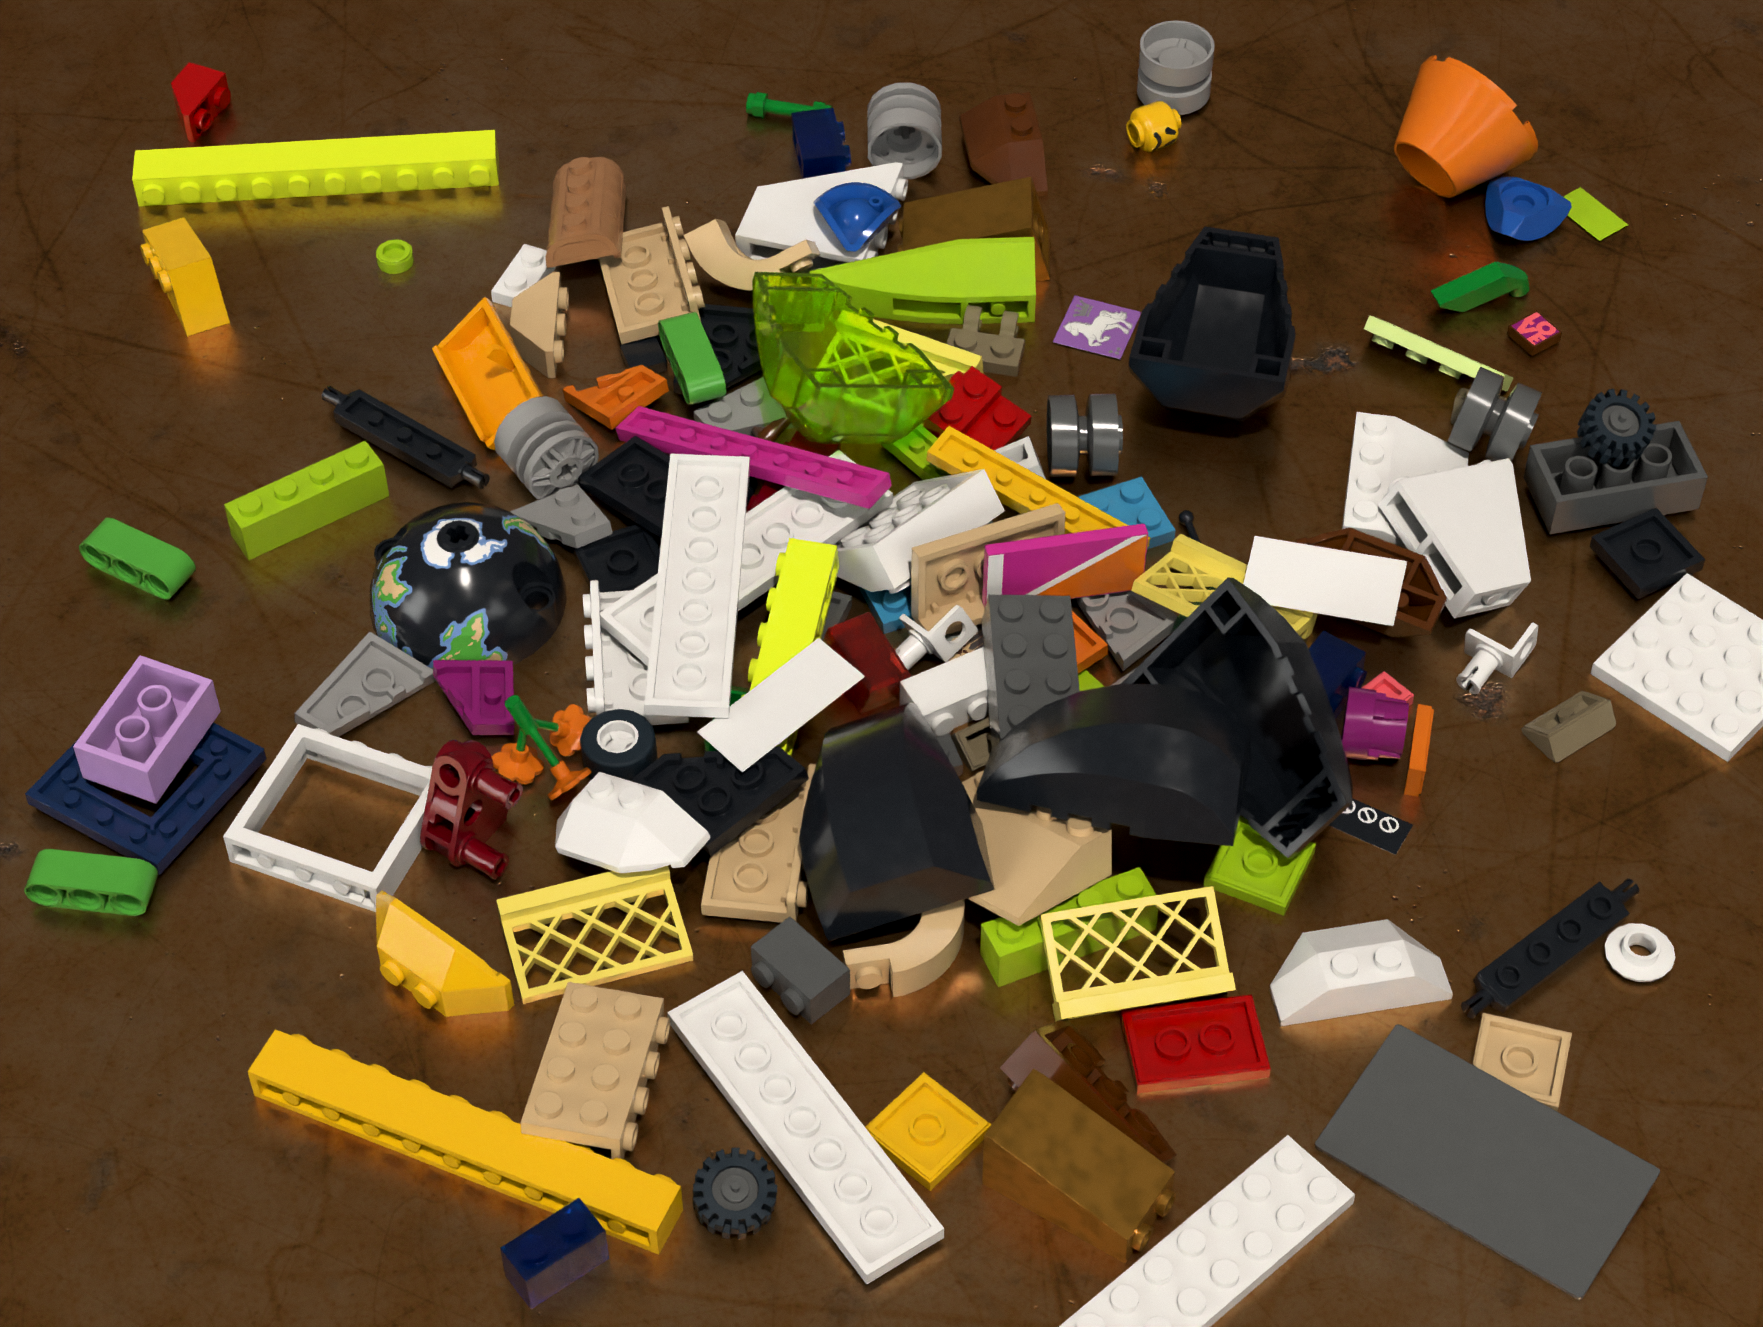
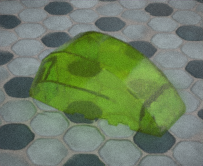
M754 273L752 280L753 312L757 348L763 377L772 399L794 428L808 441L822 444H892L907 436L952 398L954 387L918 347L912 343H906V346L898 341L899 333L890 326H884V329L874 323L875 314L866 307L858 310L852 306V297L823 274Z

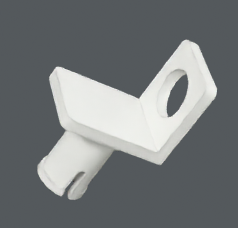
M959 605L954 606L929 632L908 616L902 614L899 619L907 628L910 636L889 656L884 658V661L897 675L903 678L926 653L929 655L933 653L945 663L948 662L978 632V629ZM960 621L962 623L961 634L955 640L947 641L945 638L947 628L953 622Z
M1532 622L1512 650L1473 629H1468L1465 634L1464 652L1473 658L1462 673L1457 676L1456 681L1458 685L1466 691L1471 683L1473 686L1470 688L1469 693L1478 694L1494 670L1512 678L1537 644L1538 625Z

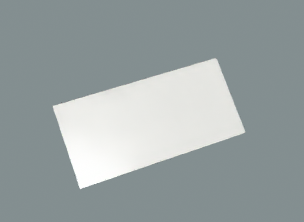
M1255 536L1243 584L1259 594L1272 606L1394 626L1407 561Z
M818 638L732 704L729 710V718H714L697 733L741 772H744L865 676Z

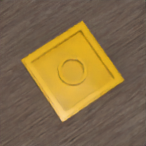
M923 1072L865 1128L891 1161L931 1191L984 1140V1135L992 1124Z

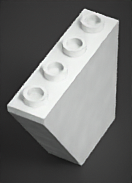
M894 162L758 186L735 234L736 244L746 256L754 260L770 258L804 240L814 241L821 255L812 259L813 266L797 273L810 276V271L877 257L879 248H885L888 238L889 224H895L898 211L865 247L854 252L847 251L842 246L815 206L814 201L827 190L851 182L877 186L890 193L898 201H904L908 190V180L903 179V163Z
M1509 458L1492 462L1491 460H1484L1477 465L1466 467L1458 465L1450 470L1441 472L1432 470L1416 477L1402 476L1388 486L1389 492L1378 506L1407 549L1424 555L1427 558L1441 589H1443L1447 596L1445 606L1453 618L1509 606L1531 582L1514 468Z

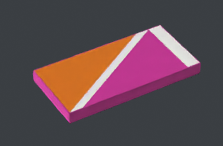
M1136 524L985 545L982 592L984 609L988 594L1070 596L1071 599L1131 591L1134 580L1145 572L1148 543L1146 525Z

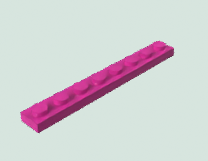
M641 406L635 408L616 427L620 441L627 442L634 436H637L668 454L750 457L749 476L868 509L892 486L888 472Z

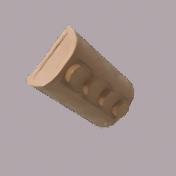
M604 157L576 158L570 163L563 165L554 177L548 245L545 256L547 268L614 255V258L617 259L622 254L626 199L624 173L618 164Z

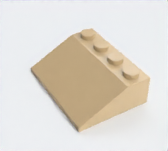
M980 771L975 776L962 782L983 823L995 890L967 899L1020 926L1112 875L1111 829L1092 826L1091 818L1070 814L1068 820L1051 817V809L1032 805L1030 812L978 801L977 788L984 771Z

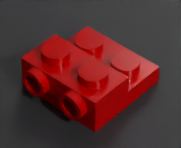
M973 366L965 374L957 371L947 384L946 389L948 392L941 399L937 396L932 397L922 412L924 415L923 427L935 437L939 438L945 429L951 426L992 450L1015 442L1031 424L1032 418L1030 414L1001 395V385Z

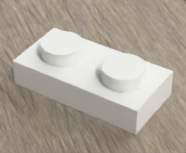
M524 244L491 290L492 302L512 307V299L552 273L556 267L547 268L546 250Z

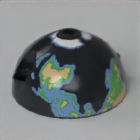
M473 502L438 506L416 516L405 524L393 538L383 540L375 547L374 557L376 565L370 584V618L373 629L378 637L433 669V660L513 661V665L518 664L534 654L552 637L563 618L567 601L566 584L557 557L543 537L528 522L497 506Z

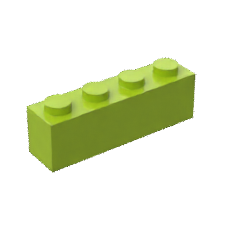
M365 440L225 503L224 507L232 538L247 559L251 560L389 497L384 464Z
M1137 867L1099 881L1042 914L1155 896L1156 893L1142 869ZM1155 906L1144 907L1135 922L1149 932L1156 930L1158 908ZM1136 909L1121 912L1130 918ZM1112 913L1100 915L1091 929L1113 943L1126 923ZM1039 915L1020 926L1003 917L981 924L980 955L998 987L1048 969ZM1093 916L1077 919L1087 925ZM1068 920L1051 922L1054 940L1069 951L1082 930ZM1130 927L1121 942L1141 934ZM1087 934L1074 955L1080 958L1106 947ZM1056 950L1058 964H1060L1065 956Z

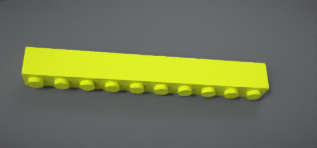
M495 130L135 150L132 181L139 207L499 186V155Z

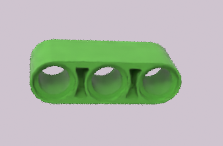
M691 312L659 320L658 329L661 343L686 403L692 405L725 397L726 384L723 372L698 314Z
M110 517L105 518L79 545L81 555L93 567L164 600H169L196 571L193 560L184 551Z
M44 849L39 851L24 888V893L32 902L43 906L139 916L144 914L158 877V871L151 863L137 858Z

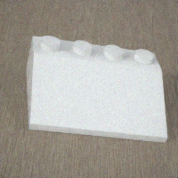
M1357 412L1351 446L1342 529L1353 528L1407 549L1378 506L1389 492L1388 486L1402 476L1410 478L1421 476L1432 470L1441 472L1450 470L1458 465L1466 467L1468 466L1469 453L1398 417Z
M985 469L916 481L893 496V504L834 544L837 545L840 565L837 577L870 592L888 590L890 594H893L908 587L911 584L912 547L991 524L994 518L1005 511Z

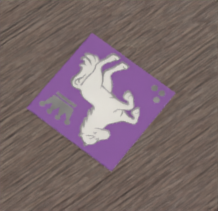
M1075 295L1053 343L1121 359L1142 312Z

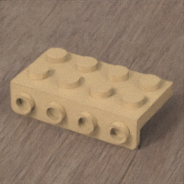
M669 206L662 207L665 222L623 232L622 254L620 258L615 259L614 255L599 258L621 344L659 335L658 321L691 312H696L700 319L698 309L705 307L700 285L692 287V285L698 284L693 262L685 263L690 261L691 257L686 240H679V238L684 237L679 216H671Z
M1056 503L912 547L911 617L918 625L929 632L954 606L959 605L964 609L975 626L982 624L985 610L982 602L985 545L1065 534V511ZM960 621L953 622L947 628L945 635L962 630V623Z
M809 764V779L713 856H710L701 902L702 915L780 923L791 917L797 922L799 907H807L809 895L808 881H803L805 869L799 836L804 807L816 764Z
M568 982L521 1119V1133L610 1149L611 1159H624L626 1150L633 1151L638 1135V1124L635 1123L637 1114H645L649 1099V1088L646 1087L648 1078H656L659 1068L660 1053L657 1052L659 1044H666L669 1036L671 1020L668 1017H664V998Z

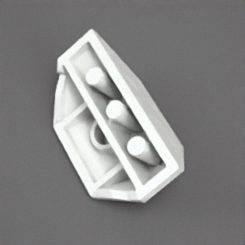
M598 772L558 818L555 848L560 854L614 872L631 873L651 871L671 865L672 868L685 867L711 837L706 829L663 791Z
M1388 919L1303 932L1269 988L1280 1026L1449 1000L1453 996L1441 959Z

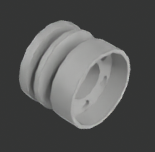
M894 83L881 88L872 96L867 105L868 159L872 166L894 162L903 163V179H915L928 174L936 168L942 157L941 104L936 95L926 87L915 83Z
M548 396L531 398L515 407L499 425L494 439L497 454L517 475L533 496L539 500L555 494L562 488L572 487L577 484L580 486L578 477L595 465L599 459L596 443L576 423L557 399Z

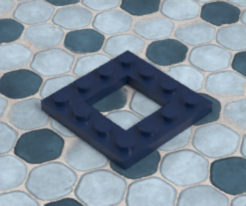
M213 722L187 759L199 765V767L152 817L94 787L97 784L96 782L83 778L73 748L74 744L25 793L29 805L129 858H137L151 863L160 875L267 758L264 748Z

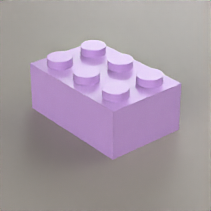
M139 655L73 746L82 777L157 803L221 712L213 680Z

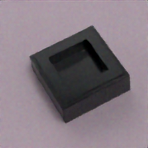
M656 336L620 345L621 356L627 369L644 365L655 373L668 371L666 357Z

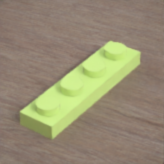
M1369 315L1364 330L1374 334L1373 342L1393 349L1395 343L1407 348L1405 356L1423 364H1426L1428 358L1441 363L1439 371L1457 379H1460L1462 373L1475 378L1479 368L1482 367L1504 376L1502 386L1504 391H1508L1513 381V377L1380 318Z

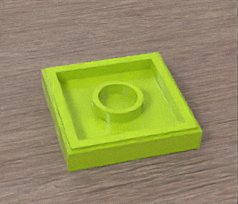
M1240 816L1233 846L1220 845L1204 877L1203 886H1213L1216 891L1284 916L1315 853L1316 843L1310 842L1294 858H1287L1249 826V821L1246 818Z

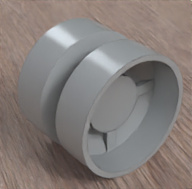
M1177 20L1155 24L1144 32L1140 40L1137 95L1144 105L1155 101H1163L1171 109H1176L1179 115H1185L1199 110L1207 103L1210 97L1211 70L1215 47L1214 40L1209 32L1194 23Z

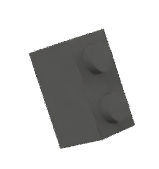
M788 917L751 946V972L756 981L762 987H770L774 990L792 1014H800L811 1025L850 995V969L791 917Z

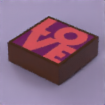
M1536 310L1510 324L1507 335L1528 354L1534 356L1560 342L1562 331Z

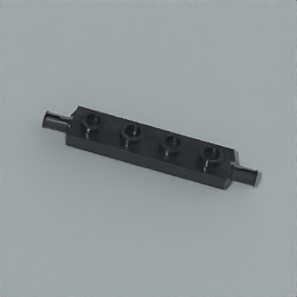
M327 386V389L323 390L322 400L336 406L333 411L336 423L441 483L453 488L458 482L466 480L479 489H484V486H487L490 476L474 468L477 466L476 454L358 389L349 394H343L332 386Z
M1627 878L1622 884L1610 891L1601 882H1598L1479 971L1473 979L1478 992L1461 1003L1463 1012L1465 1013L1470 1009L1467 1016L1473 1019L1489 1005L1502 1013L1507 1011L1624 922L1630 914L1626 910L1624 903L1639 893L1638 885L1635 884L1630 888L1634 881Z

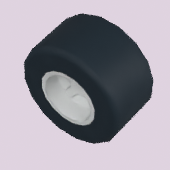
M624 709L604 711L593 717L583 728L580 738L584 768L588 767L591 770V774L588 775L591 780L598 772L632 781V778L658 759L653 726L644 716L634 711Z

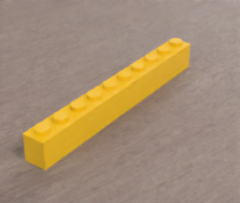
M275 1029L247 1071L254 1096L658 1255L683 1212L681 1186L665 1175L648 1174L635 1169L631 1163L624 1159L604 1157L594 1153L588 1146L583 1144L522 1134L521 1124L512 1121L502 1112L495 1110L488 1112L472 1106L466 1099L458 1095L447 1096L431 1090L428 1085L419 1080L411 1079L408 1081L392 1075L386 1068L380 1065L371 1064L369 1066L353 1060L348 1054L339 1049L328 1050L317 1046L300 1034L289 1035Z

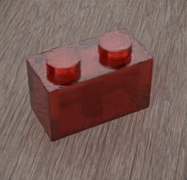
M870 612L827 629L823 642L865 676L844 693L845 697L854 703L860 714L900 698V681L911 677V674Z

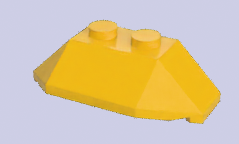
M383 890L376 895L377 950L381 964L380 971L388 982L395 986L401 984L412 992L414 998L427 1009L433 1007L446 1017L509 1011L515 1005L510 979L489 967L483 959L394 896L387 894Z

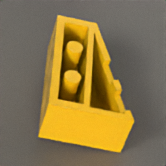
M183 217L142 230L145 244H141L140 249L147 266L150 265L155 279H159L162 290L167 294L187 337L230 323L212 258L186 219Z

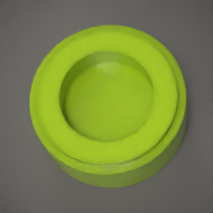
M398 239L388 240L379 245L376 250L377 265L385 273H403L410 269L414 263L412 247L406 241Z

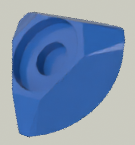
M1495 177L1490 179L1488 183L1485 210L1489 226L1495 232L1518 240L1531 241L1548 235L1562 223L1572 207L1570 201L1551 188L1518 177Z
M860 182L835 186L824 192L814 201L815 206L842 246L847 251L854 252L865 247L901 208L899 201L887 191L877 186Z

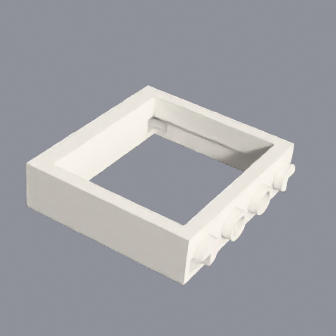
M298 724L224 834L223 838L229 860L246 868L376 912V895L383 890L393 896L423 848L420 844V834L432 766H423L405 760L398 754H387L369 748L359 741H348L333 736L323 729H312ZM307 758L420 796L373 872L258 833Z

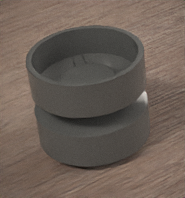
M1480 367L1447 442L1471 452L1482 435L1485 434L1490 437L1485 458L1491 461L1509 458L1512 462L1517 449H1524L1539 414L1534 413V410L1542 392L1518 383L1506 401L1500 399L1504 376Z
M1089 394L1085 416H1079L1074 395H1048L1046 435L1049 476L1076 477L1080 455H1086L1090 476H1117L1119 454H1122L1123 424L1122 416L1118 415L1116 395Z

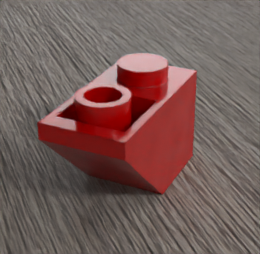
M189 62L171 82L176 110L188 141L195 143L201 134L209 129L219 113L229 105L231 92L228 88L226 73Z

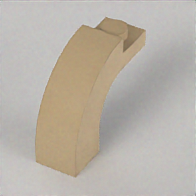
M714 219L683 235L694 258L709 275L723 284L746 291L774 292L795 285L789 271L792 270L793 274L800 273L813 266L812 259L821 255L814 241L804 240L770 258L762 260L751 259L735 243L726 221Z
M965 899L919 913V924L908 936L901 940L888 944L843 950V964L850 969V989H871L881 984L890 983L892 996L898 997L920 990L938 979L951 966L960 950L964 936Z

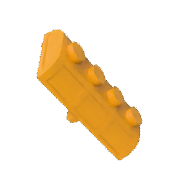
M486 297L438 345L432 348L479 440L485 442L489 449L495 450L494 439L497 429L508 413L519 404L531 398L544 396L531 375L530 369L516 348L510 333L500 319L494 304Z

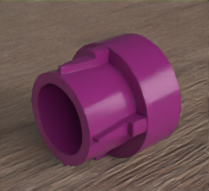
M1349 686L1341 736L1347 758L1367 761V759L1378 760V757L1393 759L1402 757L1409 703H1406L1405 700L1386 697L1385 693H1378L1376 690Z

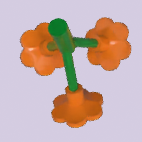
M518 695L510 696L505 701V707L520 728L517 743L503 745L501 752H497L492 756L493 767L498 770L499 774L525 785L532 783L535 775L543 773L544 762L537 757V750L526 744L527 735L531 736L552 767L549 770L557 780L553 790L547 794L550 800L570 790L591 774V770L588 767L579 771H570L563 760L559 761L537 730V728L549 730L550 743L558 747V751L562 756L571 757L576 750L581 751L580 738L582 731L591 720L590 716L583 714L581 706L571 704L565 711H557L552 722L533 718Z

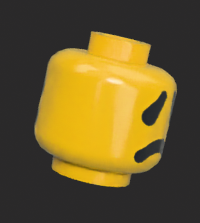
M1155 101L1138 107L1131 113L1130 119L1126 124V131L1134 147H1140L1146 152H1153L1176 142L1179 134L1178 129L1181 128L1182 122L1176 109H1171L1163 101Z

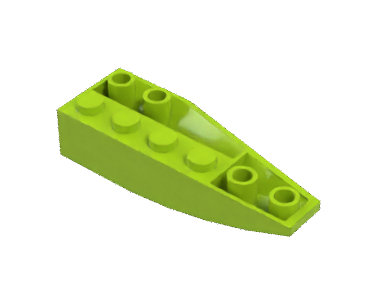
M1034 237L957 239L810 271L811 303L841 311L846 309L861 315L883 319L960 325L964 322L967 305L982 307L980 316L982 324L1001 323L1004 311L1019 313L1017 323L1035 322L1036 276Z

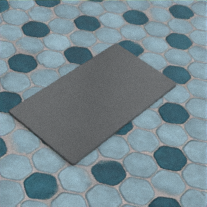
M1399 1024L1395 1025L1315 1142L1317 1150L1577 1300H1581L1585 1296L1660 1174V1169Z

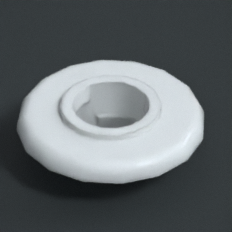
M1629 923L1617 927L1608 935L1605 943L1606 959L1613 970L1622 977L1635 982H1652L1663 978L1672 969L1675 961L1674 946L1668 937L1658 929L1645 924ZM1633 945L1643 946L1651 952V955H1637L1629 947Z

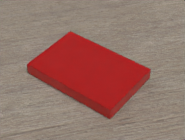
M1252 994L1121 1010L1120 1020L1137 1094L1270 1077L1271 1068Z

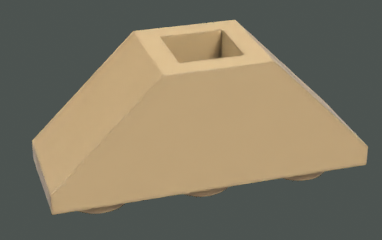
M560 272L550 273L512 299L510 330L513 342L521 357L547 378H556L557 363L564 362V342L559 340V337L566 336V314L562 313V310H568L569 291L568 287L561 286Z

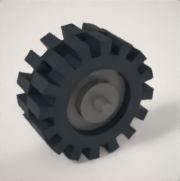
M1614 389L1607 390L1605 395L1600 392L1591 400L1578 422L1580 427L1577 430L1578 437H1583L1580 442L1582 448L1590 446L1591 449L1588 455L1592 458L1596 454L1601 455L1602 457L1599 462L1605 465L1609 459H1612V466H1620L1622 461H1624L1626 466L1631 464L1634 459L1638 460L1656 431V424H1652L1655 420L1654 412L1646 414L1650 406L1647 402L1639 405L1637 401L1640 396L1635 393L1631 399L1627 398V390L1621 389L1617 396Z
M731 1148L730 1154H725L724 1149L717 1151L714 1159L708 1157L703 1161V1168L701 1170L698 1168L695 1175L693 1208L697 1210V1218L701 1224L705 1222L708 1225L707 1230L715 1234L716 1230L722 1232V1238L730 1239V1234H737L738 1239L746 1238V1233L752 1231L753 1235L761 1230L763 1223L767 1225L775 1208L777 1197L776 1176L773 1169L770 1171L767 1169L768 1162L763 1157L759 1161L755 1159V1152L747 1150L746 1155L739 1153L740 1148Z

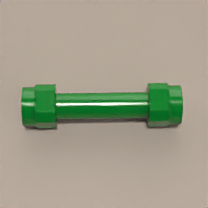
M750 92L746 102V113L765 118L766 113L807 119L811 120V126L829 127L833 116V106L819 101H815L813 106L772 100L768 99V93Z

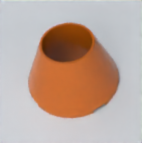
M1433 55L1428 57L1420 66L1394 144V152L1402 166L1420 184L1440 196L1452 198L1528 162L1538 150V141L1530 122L1526 121L1522 124L1512 111L1517 105L1494 82L1459 60L1447 57L1442 62L1437 61V56Z

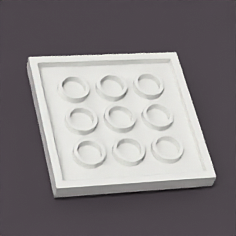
M1686 573L1593 663L1590 674L1728 762L1763 726V620Z

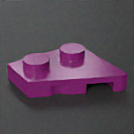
M433 660L434 678L472 735H514V719L505 707V701L514 695L513 661Z

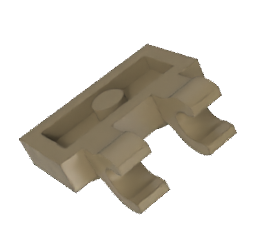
M967 305L963 328H951L947 344L982 356L984 372L1017 377L1025 349V339L1017 338L1019 313L1004 311L999 335L980 332L982 320H980L982 307Z

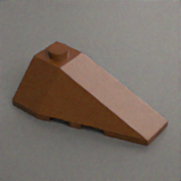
M1068 1019L1059 1020L1035 1029L1000 1067L1008 1076V1083L1014 1091L1018 1090L1034 1068L1163 1163L1167 1164L1177 1155L1149 1117L1136 1108H1130L1127 1104L1126 1095L1129 1092L1121 1081H1113L1105 1075L1100 1068L1105 1059Z

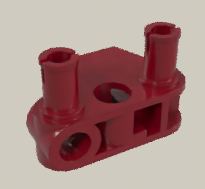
M452 739L439 750L432 766L420 834V844L427 850H435L444 855L454 866L460 867L470 864L489 875L490 878L497 879V877L502 876L509 863V856L485 843L506 821L508 809H511V806L514 807L520 800L523 786L494 771L491 754L480 742L469 740L462 743Z

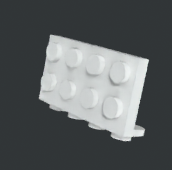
M591 580L590 594H583L584 618H592V625H584L586 649H593V656H585L587 681H594L595 687L587 688L588 713L596 712V715H599L604 711L624 709L644 716L651 725L689 723V717L645 715L644 700L648 666L601 626L599 615L600 612L632 590L599 592L598 580Z

